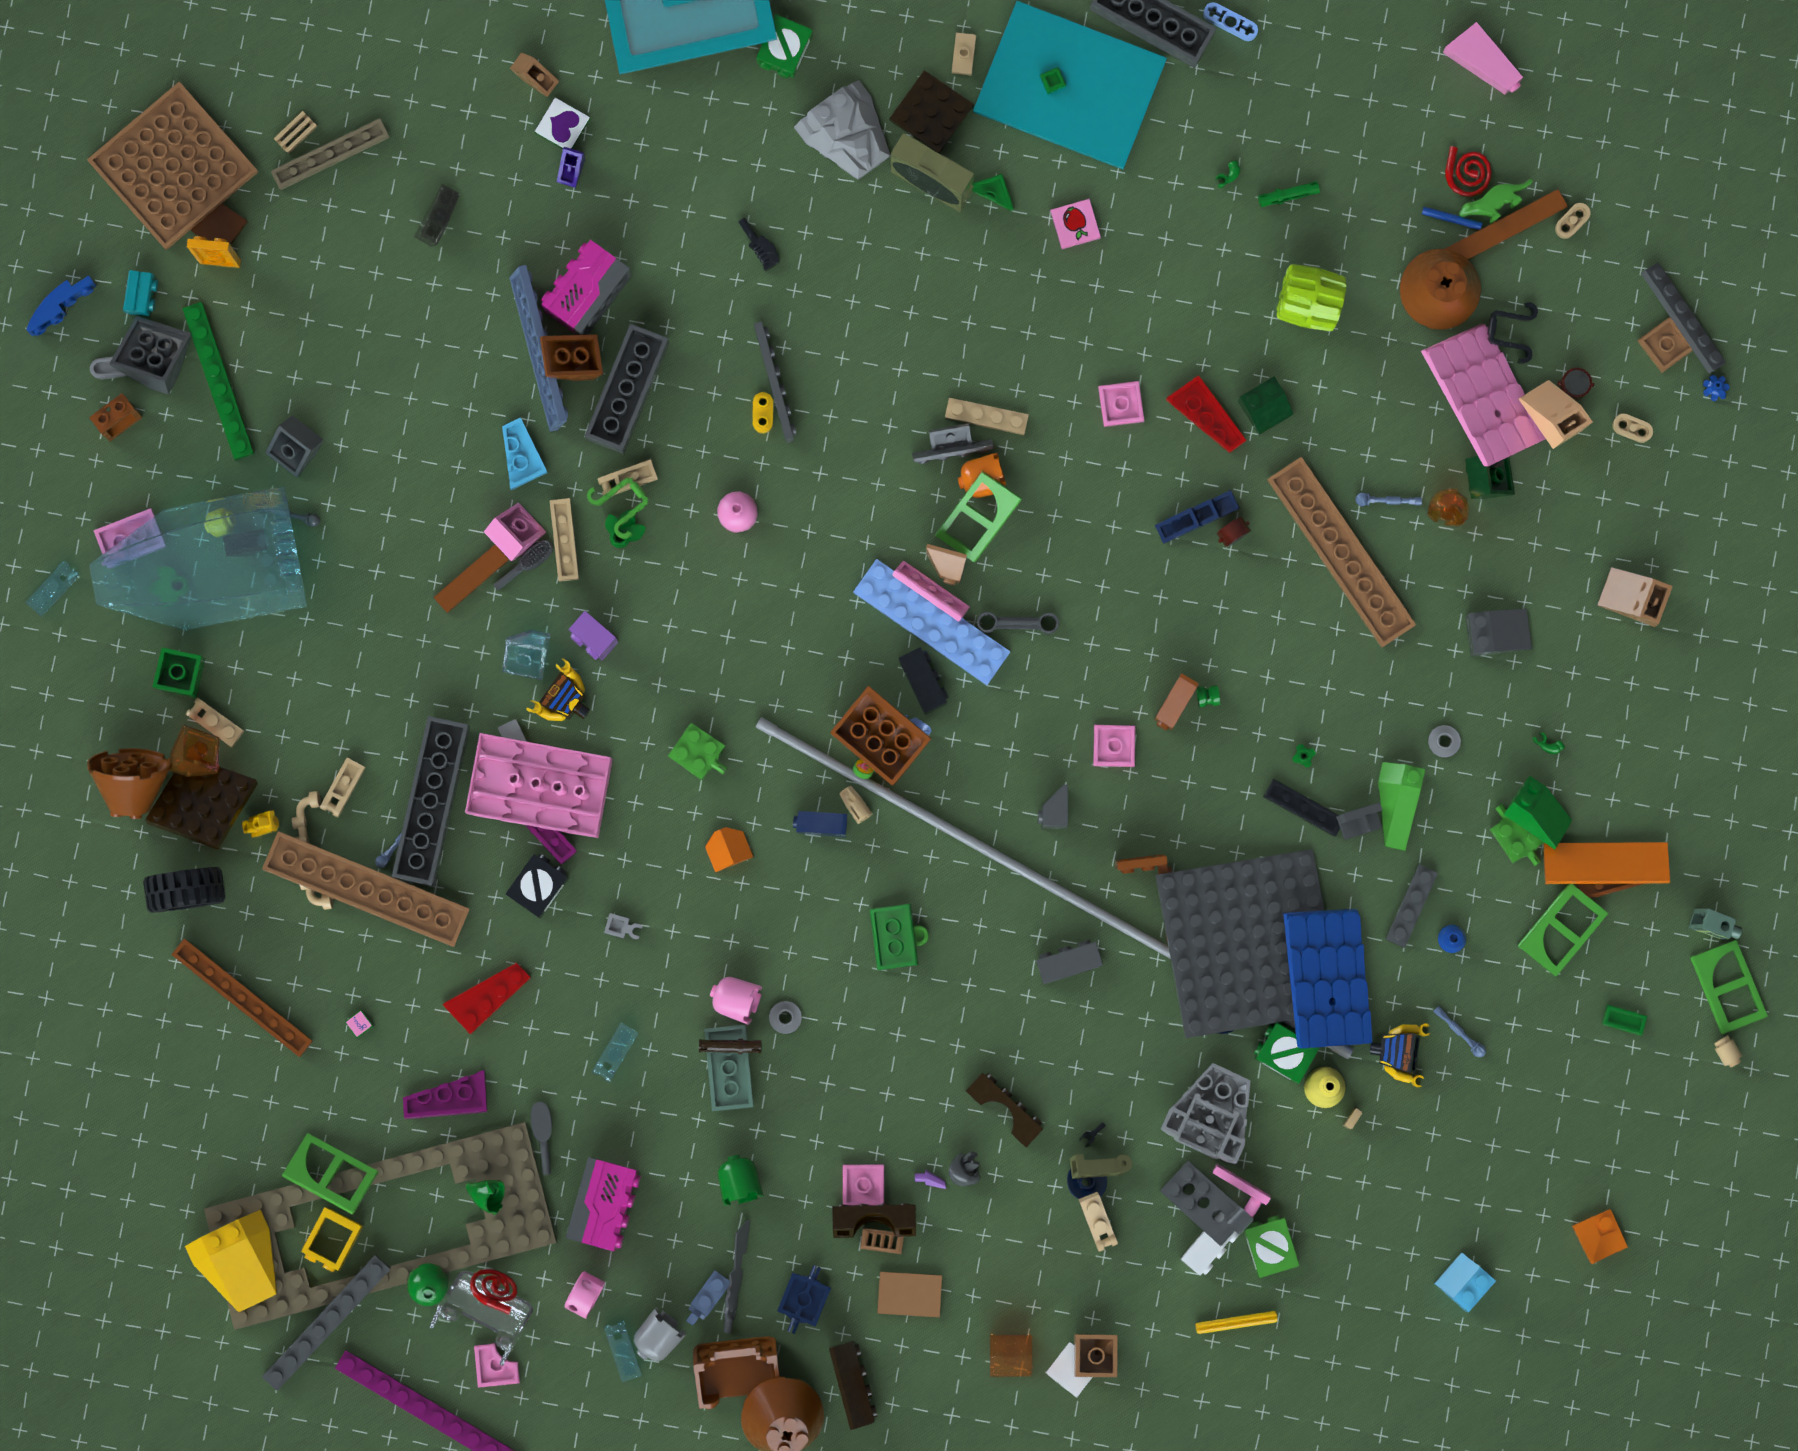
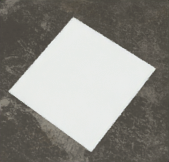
M1071 1342L1068 1343L1046 1372L1048 1376L1076 1398L1092 1379V1377L1074 1376V1345Z

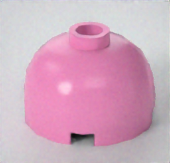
M740 491L725 495L717 508L721 525L734 533L750 529L758 517L757 505L754 499Z

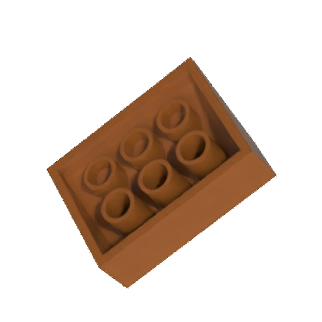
M870 686L864 690L830 732V734L892 786L900 780L932 739Z

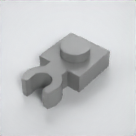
M610 913L604 933L623 939L627 933L631 938L639 939V936L633 934L634 928L642 929L643 926L637 923L628 925L629 918Z

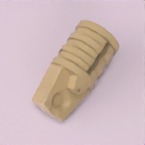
M852 786L840 792L846 808L850 811L857 824L865 821L873 814L863 801V798Z

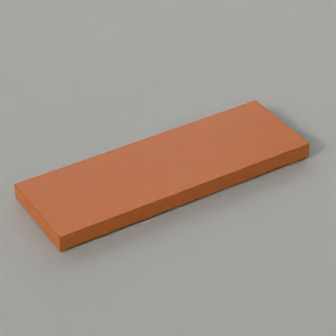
M1668 842L1559 843L1556 849H1553L1546 843L1543 844L1545 884L1670 883Z

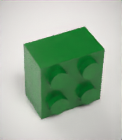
M162 647L152 687L159 691L197 698L205 658L200 655Z

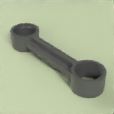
M984 612L980 614L977 620L978 629L986 634L992 633L995 629L1040 630L1042 633L1050 635L1055 633L1059 626V620L1053 613H1045L1041 617H996L991 612ZM986 615L992 617L995 622L993 628L989 630L983 629L979 623L980 619ZM1050 616L1055 619L1056 626L1054 630L1048 631L1042 627L1041 621L1045 617Z

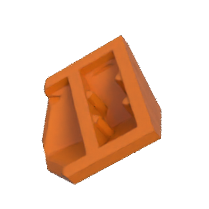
M727 827L713 833L705 846L715 873L753 858L743 831Z

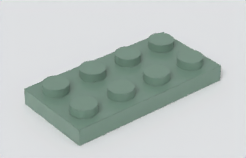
M746 1025L704 1029L705 1040H738L739 1038L747 1040ZM706 1052L712 1111L752 1108L753 1096L748 1053L738 1055V1053Z

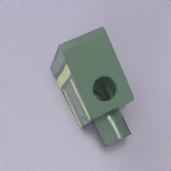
M1694 909L1689 924V929L1719 939H1730V937L1739 939L1742 933V927L1735 925L1736 919L1711 909Z

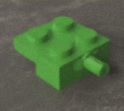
M690 723L668 755L670 759L702 781L712 768L722 773V775L728 768L718 761L719 756L725 749V745L693 723Z

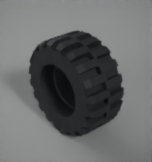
M205 867L145 877L143 881L146 906L150 913L223 903L226 898L223 874L219 867Z

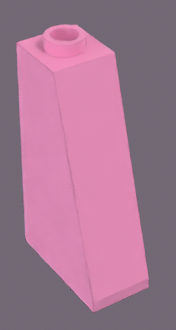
M1477 22L1448 44L1443 51L1446 56L1504 95L1509 91L1511 93L1515 92L1521 86L1520 82L1523 76Z

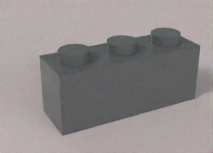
M1090 940L1078 943L1079 947L1074 949L1067 946L1058 949V954L1051 955V952L1039 955L1040 959L1036 960V964L1043 985L1102 967L1103 964L1096 942L1091 943Z

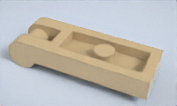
M651 459L597 479L599 485H602L603 496L612 489L609 482L615 480L617 485L625 478H633V482L636 481L639 486L658 480ZM626 484L616 494L630 490L631 484Z
M197 697L194 701L195 705L186 712V715L233 747L244 730ZM201 709H204L206 713L201 718L197 714Z
M346 758L320 809L328 810L333 813V816L339 818L366 767ZM333 797L339 800L337 806L331 803Z
M1095 1192L1078 1199L1098 1252L1105 1250L1104 1248L1112 1245L1113 1247L1118 1245L1099 1193ZM1107 1233L1108 1237L1101 1240L1100 1235Z

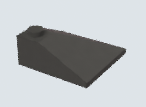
M136 316L114 354L110 366L152 390L169 395L178 379L192 335L191 333Z

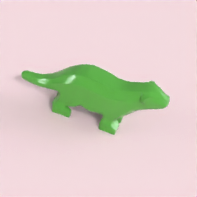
M1529 179L1520 185H1495L1481 199L1464 204L1461 207L1459 216H1486L1490 218V224H1493L1501 216L1497 210L1501 209L1504 204L1511 203L1510 208L1513 209L1521 203V197L1515 193L1528 187L1533 180Z

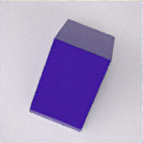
M567 147L563 148L556 182L576 188L586 160L583 152Z

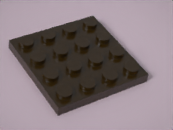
M185 754L145 821L148 825L218 850L258 785L257 780Z

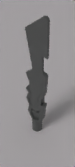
M746 1220L735 1233L734 1269L729 1274L730 1285L727 1288L725 1299V1324L723 1330L725 1333H732V1326L736 1316L738 1294L743 1270L741 1269L743 1254H746L750 1220Z

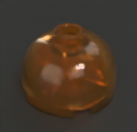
M1449 488L1439 491L1432 497L1427 514L1434 522H1438L1439 519L1446 521L1444 523L1446 526H1459L1465 524V520H1468L1469 504L1465 496L1456 489Z

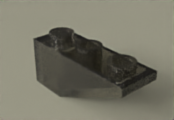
M441 184L414 237L430 247L436 246L448 225L460 194Z

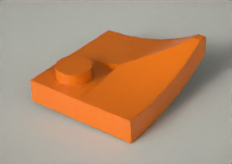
M1611 1209L1572 1225L1591 1264L1628 1248Z

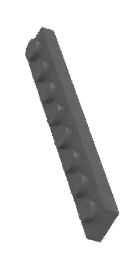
M375 1254L263 1374L262 1378L278 1391L389 1272L391 1267Z

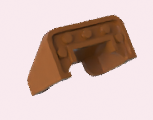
M764 1336L703 1343L696 1345L693 1349V1366L699 1409H713L719 1404L720 1398L748 1395L760 1383L771 1378L780 1377L777 1345L774 1337Z

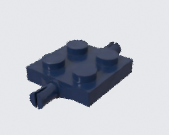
M813 1265L809 1276H801L792 1272L777 1310L792 1319L787 1331L791 1332L794 1325L793 1334H795L799 1323H807L816 1327L831 1287L823 1285L817 1280L821 1268L818 1267L814 1274L817 1267Z

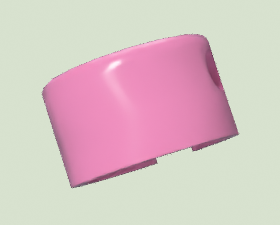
M583 1271L566 1300L565 1308L586 1319L597 1301L605 1282Z

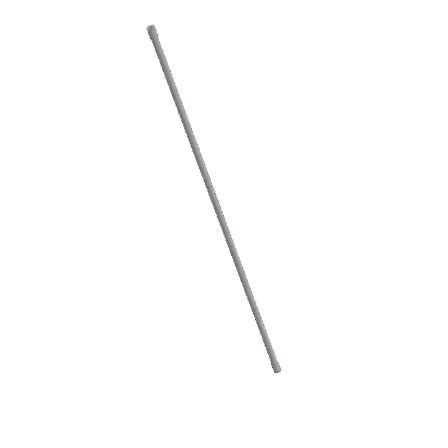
M761 717L755 728L783 741L1171 959L1169 947L1166 944L869 778H859L854 774L852 768L780 729L765 718ZM1294 1020L1283 1021L1295 1029ZM1348 1045L1327 1046L1347 1060L1354 1050Z

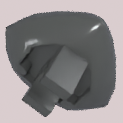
M970 1151L966 1155L960 1153L952 1160L948 1173L954 1184L964 1187L974 1185L980 1181L981 1176L977 1168L979 1162L974 1161V1158L978 1156L976 1152Z

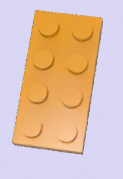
M200 236L187 240V248L200 264L240 268L241 259L227 240L215 238L214 241H208L205 237Z

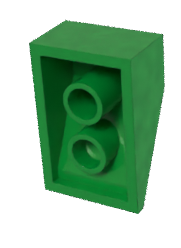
M1531 776L1518 789L1503 814L1553 849H1556L1572 822L1550 790Z

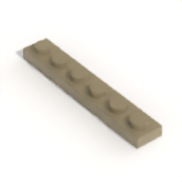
M379 118L272 170L271 173L281 191L390 137Z

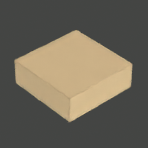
M1354 1108L1343 1126L1347 1129H1353L1362 1115V1111Z

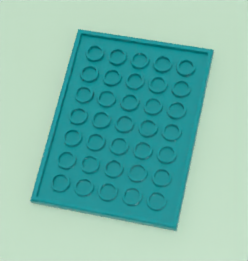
M1016 1L973 113L1123 170L1167 58ZM1059 67L1066 87L1047 94L1039 76L1042 73Z

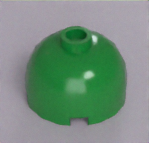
M425 1263L410 1272L407 1278V1290L411 1299L422 1306H433L445 1298L448 1292V1276L440 1266Z

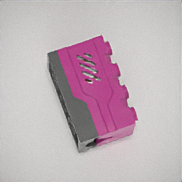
M591 239L588 243L582 244L578 250L580 253L579 257L576 260H570L566 266V269H568L567 273L564 276L559 275L554 282L556 286L552 292L547 291L541 300L543 301L542 307L544 312L575 335H588L632 277L628 266Z
M588 1157L566 1238L610 1251H616L617 1248H621L624 1239L621 1231L622 1228H627L630 1218L626 1213L628 1207H633L635 1195H632L634 1187L638 1188L641 1175H638L639 1170Z

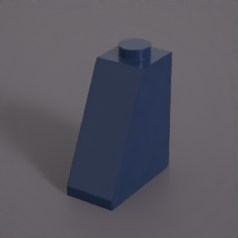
M798 811V816H794L793 828H797L796 832L801 834L846 838L848 816L847 814Z

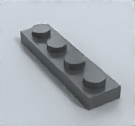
M1420 864L1418 865L1385 940L1405 948L1437 877V872Z

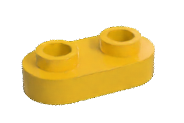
M766 392L756 394L753 399V427L761 434L768 433L773 427V399ZM761 399H765L767 403L765 405H760L759 401ZM761 419H765L767 423L765 425H760L759 421Z

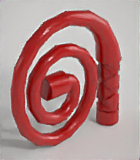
M1450 146L1445 169L1448 186L1455 193L1462 196L1473 197L1481 194L1488 187L1492 174L1491 166L1486 156L1479 152H1469L1458 160L1456 165L1458 180L1469 187L1477 186L1483 181L1485 169L1478 160L1472 159L1467 161L1464 165V172L1469 177L1477 178L1479 173L1478 170H1468L1469 165L1476 164L1480 168L1479 179L1475 182H1469L1462 178L1460 173L1462 162L1468 157L1476 156L1482 159L1486 165L1487 176L1484 185L1476 191L1466 192L1458 188L1454 183L1453 170L1458 148Z
M484 1269L474 1273L470 1280V1289L473 1296L479 1302L509 1315L512 1307L501 1302H509L518 1293L517 1286L510 1277L497 1270ZM483 1274H493L486 1276L482 1280L481 1287L486 1294L483 1295L476 1287V1279ZM489 1280H493L491 1284V1289L493 1293L496 1295L504 1296L508 1294L510 1291L509 1284L513 1289V1293L508 1297L495 1296L489 1292V1290L486 1287V1283ZM501 1283L505 1286L504 1291H498Z

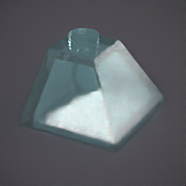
M529 630L507 637L502 672L542 680L550 647L551 634Z

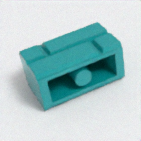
M129 271L123 307L125 313L149 317L151 311H154L155 299H153V293L158 290V280L153 273Z

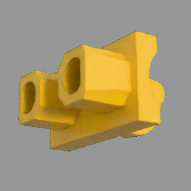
M274 810L248 817L249 820L242 821L244 834L251 833L253 838L277 831L279 820L274 815Z

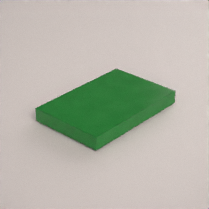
M911 904L870 909L877 970L919 965Z

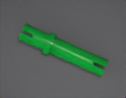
M1317 181L1282 190L1278 188L1274 192L1258 195V202L1260 207L1263 208L1273 204L1281 205L1289 200L1320 194L1319 184Z

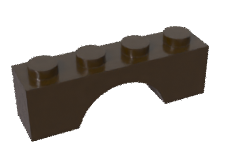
M982 1073L965 1092L979 1105L987 1102H998L1005 1105L1013 1117L1011 1134L1027 1148L1043 1130L1041 1127L1043 1123L1036 1116L1030 1117L1025 1113L1027 1108L1021 1102L1015 1103L1011 1100L1012 1094L1007 1089L997 1087L995 1085L997 1080L992 1075Z
M883 1203L877 1206H869L868 1204L832 1206L833 1238H854L860 1227L871 1222L885 1224L893 1231L895 1237L916 1236L915 1205L909 1203H902L900 1205Z

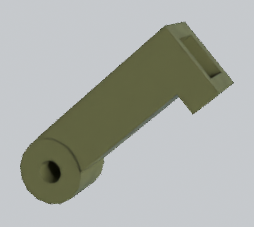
M1076 1154L1070 1158L1072 1179L1123 1175L1131 1169L1132 1161L1129 1156L1123 1154L1116 1158L1084 1160V1154Z

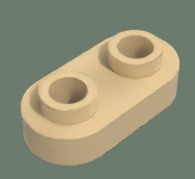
M1584 203L1573 205L1557 222L1555 226L1556 234L1563 239L1572 237L1589 219V207ZM1576 212H1581L1582 217H1577ZM1562 226H1567L1569 231L1564 232Z
M1628 414L1618 415L1612 424L1617 434L1639 443L1647 442L1653 435V428L1649 423ZM1624 422L1626 428H1621L1619 423ZM1638 430H1643L1645 435L1640 436Z

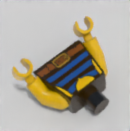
M562 658L565 662L564 667L560 668L556 664V668L561 672L539 702L530 700L535 704L534 709L527 708V711L536 713L548 721L570 720L574 713L585 719L591 710L582 704L586 697L584 694L585 686L580 675L570 666L566 659Z

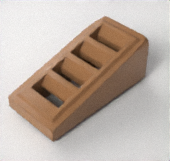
M863 1228L860 1249L901 1254L904 1237H898L896 1249H892L893 1236L895 1237L893 1232ZM869 1233L873 1234L871 1246L867 1245ZM877 1234L881 1235L880 1247L875 1246ZM885 1235L889 1236L888 1248H884Z

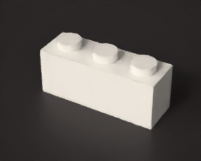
M1219 1212L1215 1216L1214 1221L1221 1222L1224 1219V1213ZM1203 1231L1180 1260L1201 1276L1202 1273L1206 1275L1213 1267L1211 1262L1216 1257L1220 1259L1227 1250L1224 1248L1229 1241L1233 1243L1239 1234L1234 1232L1220 1247Z

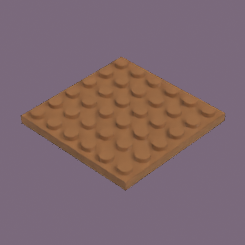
M180 82L174 85L87 159L165 250H168L258 173L253 164Z

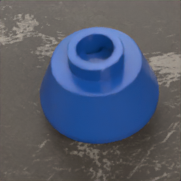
M1456 925L1445 926L1439 932L1438 943L1444 951L1456 953L1465 946V932Z

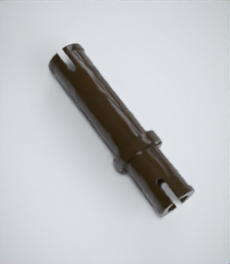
M743 1038L738 1040L699 1039V1053L730 1052L738 1053V1055H743V1053H761L762 1040L748 1041L743 1040Z

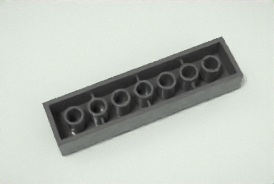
M431 716L427 718L392 877L395 879L435 887L469 736L470 726L468 724Z

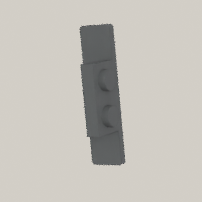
M967 423L929 430L931 450L912 453V458L914 462L925 464L932 459L947 460L950 456L958 455L959 457H965L972 452L987 453L990 449H994L992 439L972 442L970 426Z

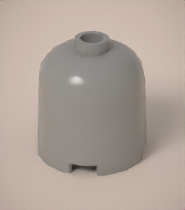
M657 1307L634 1335V1343L638 1348L637 1354L644 1360L647 1358L653 1361L663 1360L687 1335L684 1329L680 1331L676 1327L678 1322L665 1311L659 1313Z

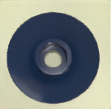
M1070 1168L1067 1175V1186L1071 1194L1077 1199L1098 1192L1101 1197L1107 1188V1177L1072 1179ZM1082 1179L1087 1180V1186L1082 1184Z

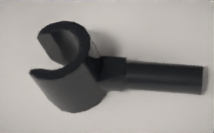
M1102 1122L1091 1132H1085L1079 1141L1087 1138L1089 1142L1085 1147H1089L1095 1140L1097 1133L1106 1126L1105 1123Z

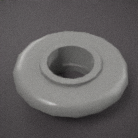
M1441 725L1432 730L1428 743L1434 754L1446 758L1458 751L1461 739L1456 729L1451 726ZM1442 735L1450 738V745L1448 747H1443L1439 744V738Z
M788 1001L779 1002L774 1005L769 1014L772 1028L782 1034L792 1033L797 1030L802 1020L801 1011L798 1006ZM783 1011L791 1014L792 1019L789 1023L784 1024L780 1021L779 1016Z

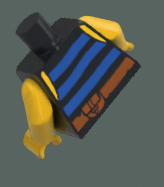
M1426 1023L1420 1026L1402 1024L1391 1029L1387 1035H1383L1382 1043L1372 1042L1370 1046V1054L1380 1056L1379 1063L1384 1065V1069L1396 1080L1406 1083L1411 1082L1415 1087H1422L1415 1082L1418 1077L1424 1079L1423 1076L1416 1074L1420 1037L1430 1034H1425L1422 1031L1423 1027H1429V1024Z

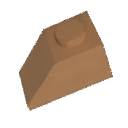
M522 52L510 67L518 77L546 97L550 95L559 82L534 57Z

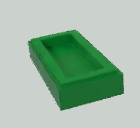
M1607 1004L1601 1025L1642 1036L1648 1016Z

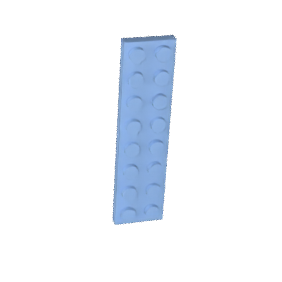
M876 559L853 593L987 686L1010 654V651L963 618L959 622L892 576L894 571Z

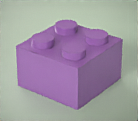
M586 611L569 628L571 639L580 647L582 645L586 646L585 650L595 660L599 658L603 661L618 644L616 637Z

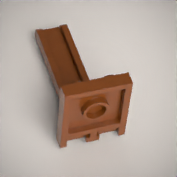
M1164 854L1114 860L1115 868L1121 870L1122 874L1133 873L1134 868H1141L1143 871L1155 870V866L1158 868V875L1172 872L1171 867H1167V856Z

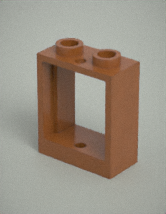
M121 393L89 418L99 432L110 442L143 417L130 400Z

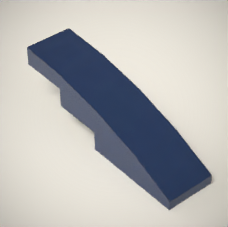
M1229 490L1213 499H1209L1193 508L1191 507L1156 524L1155 527L1163 544L1241 508L1233 491Z

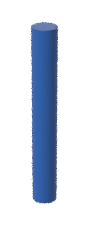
M1423 207L1422 215L1481 230L1482 222L1428 207Z

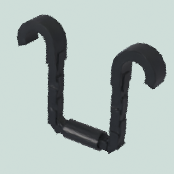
M1531 302L1524 304L1525 308L1530 309V316L1495 310L1490 314L1491 318H1489L1488 341L1490 344L1524 351L1526 357L1517 361L1519 364L1527 363L1532 359V350L1527 345L1495 340L1496 316L1520 321H1531L1538 314L1536 305Z

